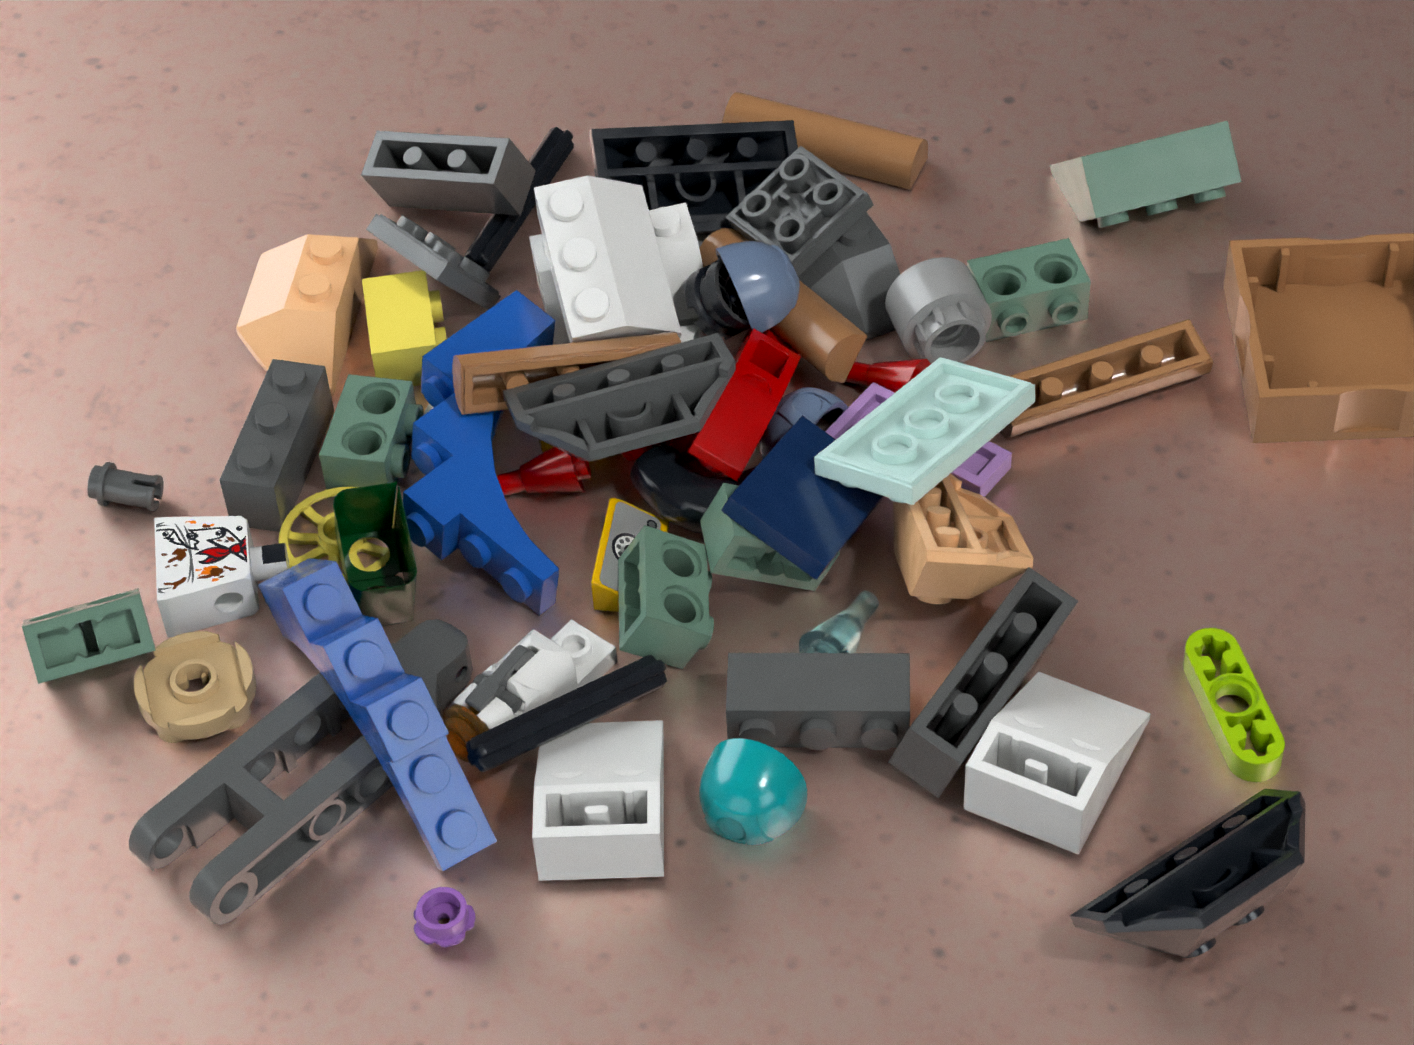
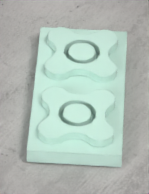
M940 357L814 457L815 474L838 481L846 487L860 488L888 497L891 501L914 505L1035 402V384Z

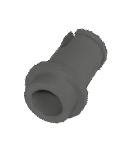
M106 462L103 466L95 465L92 468L87 491L89 498L97 499V503L100 506H108L110 502L156 511L160 504L154 498L162 499L164 481L160 475L152 476L117 469L115 463Z

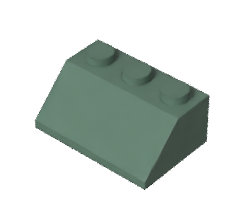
M1228 120L1050 165L1053 178L1079 222L1097 218L1099 228L1130 221L1127 211L1144 206L1147 216L1177 209L1176 198L1191 194L1194 196L1195 204L1225 197L1224 186L1242 182Z

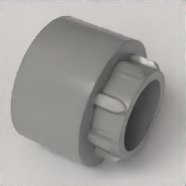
M947 257L932 258L911 266L892 283L885 299L887 314L906 352L913 359H928L932 364L942 357L964 363L974 357L986 341V333L989 330L992 319L990 307L970 269L957 259Z

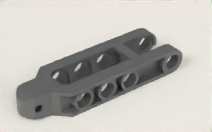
M439 619L426 620L417 625L398 642L390 644L404 672L422 677L443 720L444 709L465 689L471 680L473 668L467 636L453 625ZM463 667L459 677L455 678L458 671ZM319 673L147 811L131 831L129 850L154 871L169 865L192 846L199 848L235 818L248 831L212 859L198 873L189 892V900L192 905L214 924L222 925L240 916L393 787V784L367 740L362 735L285 800H282L266 787L284 770L288 773L298 766L297 760L328 734L334 737L342 730L341 724L351 716L329 683Z

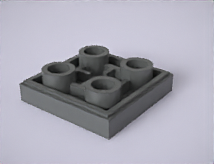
M800 146L755 190L748 194L726 216V219L731 227L747 240L775 245L782 249L788 255L799 277L874 204L867 192Z
M376 214L366 230L431 277L487 310L495 306L500 299L499 291L486 283L491 274L466 256L463 257L455 251L456 248L434 233L426 231L404 215H401L396 223L382 214L380 216Z

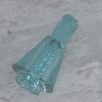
M868 591L860 592L846 610L841 611L803 634L799 640V652L856 653L864 631V625L879 607L877 597Z

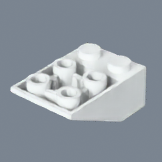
M1038 672L991 720L968 760L965 768L964 810L1079 855L1147 726L1151 713Z
M663 720L587 723L539 746L534 782L532 830L539 881L664 877Z

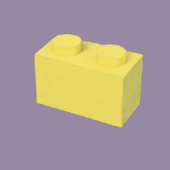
M423 270L362 279L375 377L412 381L413 386H420L422 356L447 339L445 327L434 328V323L444 321L440 291H429L426 272Z

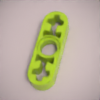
M1203 628L1195 631L1186 641L1183 670L1228 768L1238 778L1249 782H1263L1273 778L1281 768L1285 747L1284 737L1237 640L1230 633L1218 628ZM1210 653L1214 660H1221L1219 676L1215 678L1216 668L1209 656H1201L1202 654ZM1225 695H1236L1246 700L1250 707L1243 712L1232 713L1223 710L1216 701ZM1251 730L1250 740L1257 752H1266L1265 756H1257L1252 749L1245 750L1246 732Z

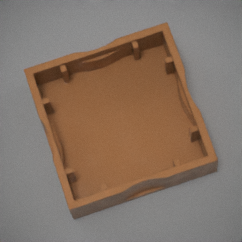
M1414 233L1367 235L1343 240H1322L1307 237L1230 240L1223 289L1252 442L1277 443L1414 437Z

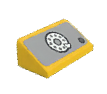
M610 498L591 581L594 610L619 612V557L644 525L668 533V521L623 500Z

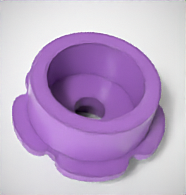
M438 887L431 889L417 903L414 911V919L417 921L414 925V932L418 939L427 945L436 943L443 948L455 946L465 939L466 931L473 929L476 920L474 909L471 905H467L464 896L453 888ZM442 919H450L449 922L446 924H440L438 922Z

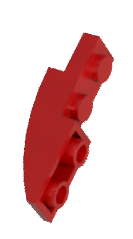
M750 328L734 357L736 370L700 432L696 433L688 453L697 457L707 469L715 473H724L737 481L765 432L801 356L779 336L769 330L760 332L755 328L753 330Z

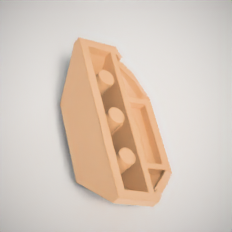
M307 234L261 254L236 330L238 337L266 372L273 359L325 366L331 396L334 395L364 296L362 279L369 278L378 249L377 240Z
M951 473L914 505L893 501L894 555L910 596H916L919 600L931 604H946L952 598L970 599L1025 573L1028 567L1032 568L1033 556L1013 517L982 495L961 488L962 481Z

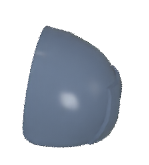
M756 241L731 243L715 249L717 258L722 259L730 275L752 330L755 328L760 332H764L781 322L791 309L795 307L800 290L799 278L788 255L782 249L775 245Z
M802 387L781 398L760 439L762 458H765L802 415L815 425L821 418L835 422L849 407L837 396L813 387Z

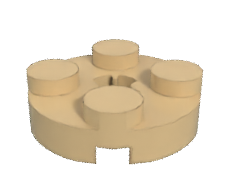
M195 631L171 637L155 648L156 651H153L155 658L147 663L144 670L142 665H140L135 673L134 693L144 720L156 729L159 738L169 743L207 738L227 729L241 727L248 721L251 715L250 705L256 694V678L251 659L244 647L235 642L236 648L230 643L221 642L219 634ZM201 678L203 685L208 683L198 691H184L189 688V681L192 679Z

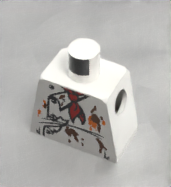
M242 516L154 518L157 603L168 638L254 615L259 610L257 581L267 580L290 568L286 544L279 543L254 547L248 520Z

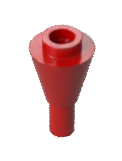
M928 359L876 362L872 365L855 361L845 382L867 387L874 382L896 393L930 366L931 363Z
M552 447L519 466L520 469L496 475L504 496H508L522 491L527 493L584 492L583 480L591 478V470L588 461H581Z

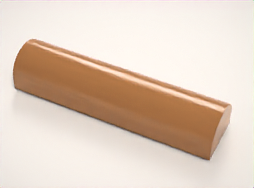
M735 92L730 97L723 115L722 123L794 120L798 148L800 146L804 147L838 172L908 190L913 186L928 159V141L926 139L740 92Z
M722 228L713 232L703 241L699 248L703 267L711 265V263L718 260L716 248L749 240L736 230L730 228ZM799 280L800 290L797 304L781 322L770 328V330L829 380L844 383L868 335Z
M1190 319L1011 375L1009 377L1035 384V402L1002 429L1000 433L1005 438H1010L1208 374L1212 369L1214 361Z
M676 332L454 355L452 374L456 402L461 415L509 410L504 400L503 390L681 343V340Z

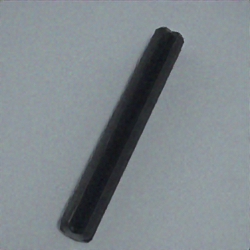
M558 127L551 128L528 162L536 172L521 216L492 214L465 253L467 258L488 272L493 269L536 205L534 187L550 184L573 150V135L569 130L562 131Z
M647 655L476 735L466 743L468 762L471 766H476L481 772L489 771L664 687L667 682L664 673L666 666L662 660L657 661L652 655Z

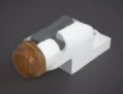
M572 619L551 639H548L534 629L531 630L503 658L487 668L482 674L477 675L473 683L444 712L443 722L449 732L445 736L455 756L464 762H468L466 743L470 738L602 677L618 662L616 647Z

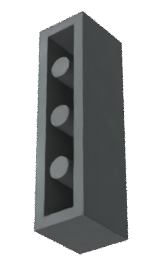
M1028 567L912 723L888 763L939 798L979 743L991 720L1004 708L1078 603V600Z

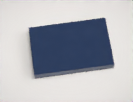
M802 415L731 494L721 511L817 580L885 496L860 488L846 487L838 481L816 475L814 457L836 439Z

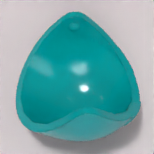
M733 738L720 742L713 749L701 776L699 798L705 815L704 819L714 833L733 842L760 845L772 842L798 822L807 803V785L803 775L794 763L776 749L758 741Z

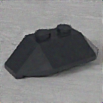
M794 120L591 129L589 132L595 177L642 185L649 210L686 203L696 235H710L722 228L733 229L726 216L775 171L786 158L798 149Z
M1276 789L1261 790L1071 914L1070 917L1074 926L1149 950L1179 955L1182 958H1192L1207 952L1216 944L1215 937L1232 925H1242L1259 917L1265 910L1264 904L1285 890L1305 862V801L1301 792Z

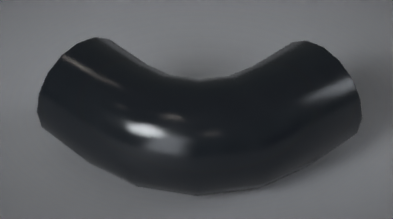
M661 445L644 452L635 461L631 468L630 479L643 500L662 518L695 533H702L700 520L722 484L727 483L739 486L756 466L743 471L737 481L729 476L722 478L706 477L694 472L676 448L669 445Z

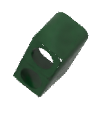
M397 482L345 489L340 491L333 500L335 533L344 578L362 615L378 618L382 626L405 623L414 619L417 567L399 485L394 516ZM372 537L384 542L390 552L386 565L376 571H363L356 568L349 558L350 548L356 541ZM401 572H402V573H403L404 580H403L402 577H400V576H395V575H397L398 573H401ZM374 586H385V587H386V588H380V589L367 590V589H369V588H371V587H374Z

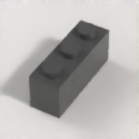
M377 131L361 176L391 207L521 216L536 170L510 138Z
M273 359L220 478L228 516H242L248 520L249 528L280 532L285 518L297 503L334 413L325 366Z
M728 653L726 693L727 739L744 738L761 742L770 747H807L813 750L828 748L887 750L897 748L910 728V654Z

